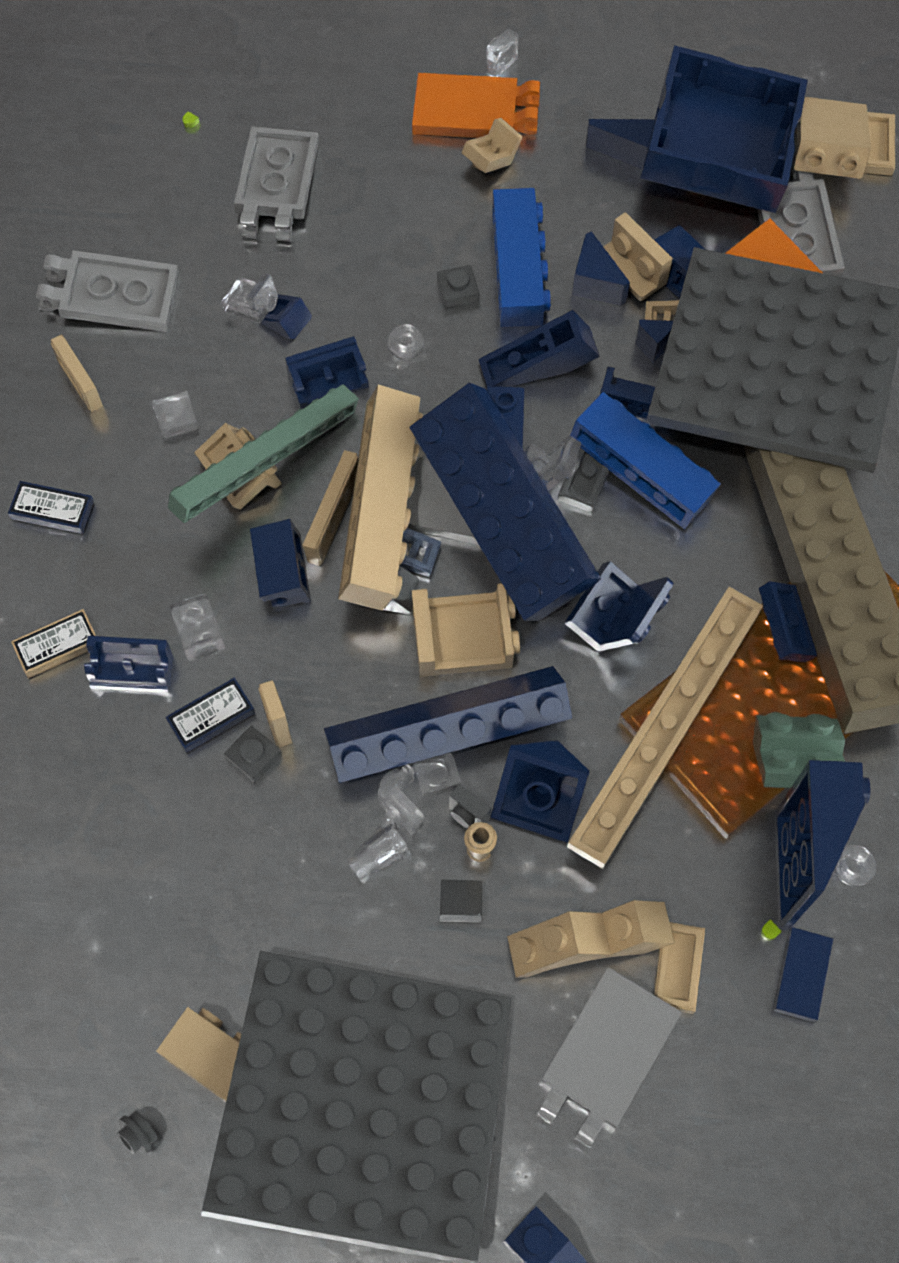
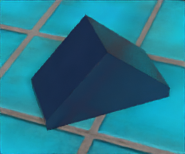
M593 232L585 234L574 275L572 295L619 306L625 304L630 281Z

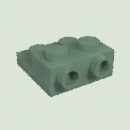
M771 712L765 716L756 715L753 747L764 787L791 788L809 760L845 762L843 757L845 738L838 719H832L820 714H811L807 717H790L779 712Z

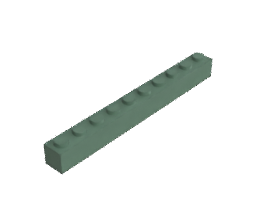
M344 384L336 389H330L325 396L313 400L303 410H297L292 417L287 420H281L271 430H265L257 439L246 442L235 453L230 452L222 461L217 464H211L206 471L200 475H194L181 487H175L169 494L168 509L179 520L186 523L354 414L359 398Z

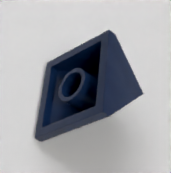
M558 740L511 745L491 818L568 843L590 770Z

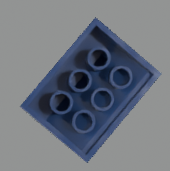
M809 760L775 811L779 927L781 931H789L823 893L865 804H868L870 800V780L868 777H863L862 762Z

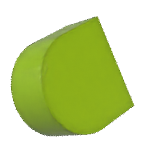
M189 111L182 118L183 125L186 128H193L199 123V117Z
M770 919L763 925L760 933L763 939L772 941L782 931Z

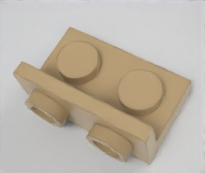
M626 212L617 217L614 221L612 240L603 247L630 281L629 291L638 300L643 301L667 284L673 258Z
M225 423L194 453L207 470L211 464L219 463L230 452L235 453L241 449L246 442L254 441L255 437L244 427L238 429ZM275 465L226 496V498L233 507L241 510L267 485L277 489L282 484L275 475L277 467Z

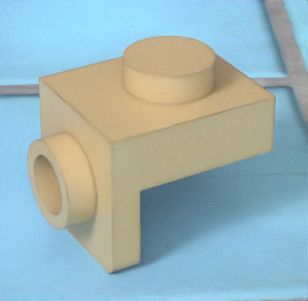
M502 118L494 120L488 135L466 141L462 154L478 170L484 173L511 165L522 136Z

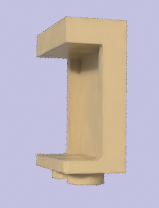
M805 97L801 118L794 134H797L798 142L794 170L862 178L871 151L867 105Z
M502 583L497 584L496 592L438 598H428L427 589L412 590V609L420 677L513 668L514 654H520V640L518 631H511L510 619L515 618V604L510 596L506 595V589Z

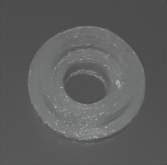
M409 324L397 326L388 337L389 351L399 359H413L422 352L424 347L422 334L417 328ZM404 342H408L411 345L404 346L401 344Z
M850 845L844 848L834 870L837 877L843 883L859 887L867 884L874 877L876 861L866 848ZM848 861L857 862L861 869L860 873L850 871Z

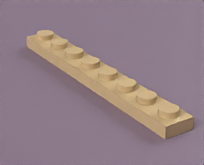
M728 587L567 845L569 849L600 868H604L763 608L762 604Z

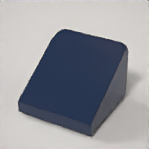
M276 294L258 315L257 320L283 337L293 340L310 321L312 315L300 297Z

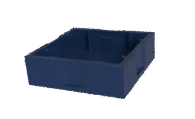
M674 45L664 77L640 178L776 213L788 186L795 150L794 132L801 118L808 80L764 68L739 65L722 57Z

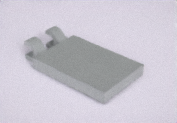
M251 126L234 200L235 213H241L242 237L256 239L259 215L276 217L275 228L278 229L276 241H291L293 218L304 219L319 145L317 132Z
M793 170L791 171L792 182H788L787 189L776 213L757 209L760 225L771 218L824 274L842 276L845 267L824 179L814 180L811 172Z
M72 250L70 259L50 254L45 255L43 269L47 270L46 280L61 282L65 279L63 288L38 284L35 297L40 299L39 310L51 312L58 309L62 318L167 332L179 275L178 265Z
M417 457L414 466L411 468V476L415 477V485L410 498L407 499L406 508L411 509V517L407 528L421 533L478 544L429 460Z
M607 967L542 1078V1081L552 1086V1089L537 1114L553 1123L567 1097L588 1109L590 1112L576 1134L575 1139L590 1148L605 1121L616 1128L618 1127L683 1012Z

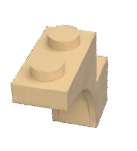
M633 900L603 913L569 911L507 936L516 978H527L548 970L596 959L643 955L675 943L665 902Z

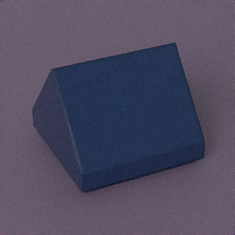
M639 320L635 345L652 363L665 352L673 321Z

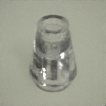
M392 823L384 828L380 825L353 855L347 859V862L361 880L367 875L369 876L403 860V854L409 851L410 848Z

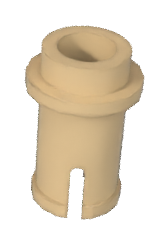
M474 823L465 832L464 842L467 847V854L472 860L476 862L486 861L490 858V852L496 846V831L487 823Z

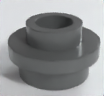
M137 1111L129 1117L123 1115L118 1120L121 1130L117 1132V1136L120 1141L133 1154L137 1150L143 1154L152 1150L151 1144L158 1138L152 1126Z

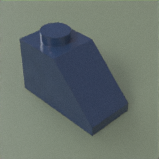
M537 1206L503 1242L521 1263H588L571 1241Z

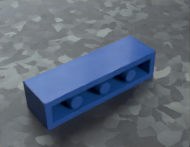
M535 188L493 189L492 219L500 327L542 326L544 311H550L551 307L550 290H543V282L548 281L547 260H541L540 252H545V231H538V224L543 223L542 202H536Z
M604 392L576 419L569 437L571 441L600 464L607 467L609 471L684 530L711 501L721 484L714 479L707 469L696 465L684 455L679 447L668 443L649 424L641 422L628 412L620 401L612 399Z

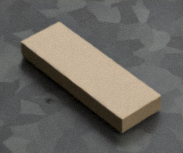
M344 450L302 545L308 563L321 566L325 560L354 492L358 465L357 453Z

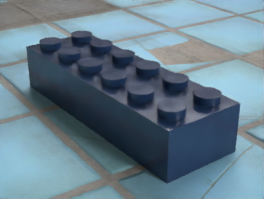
M469 382L409 426L524 621H541L602 580L485 388Z

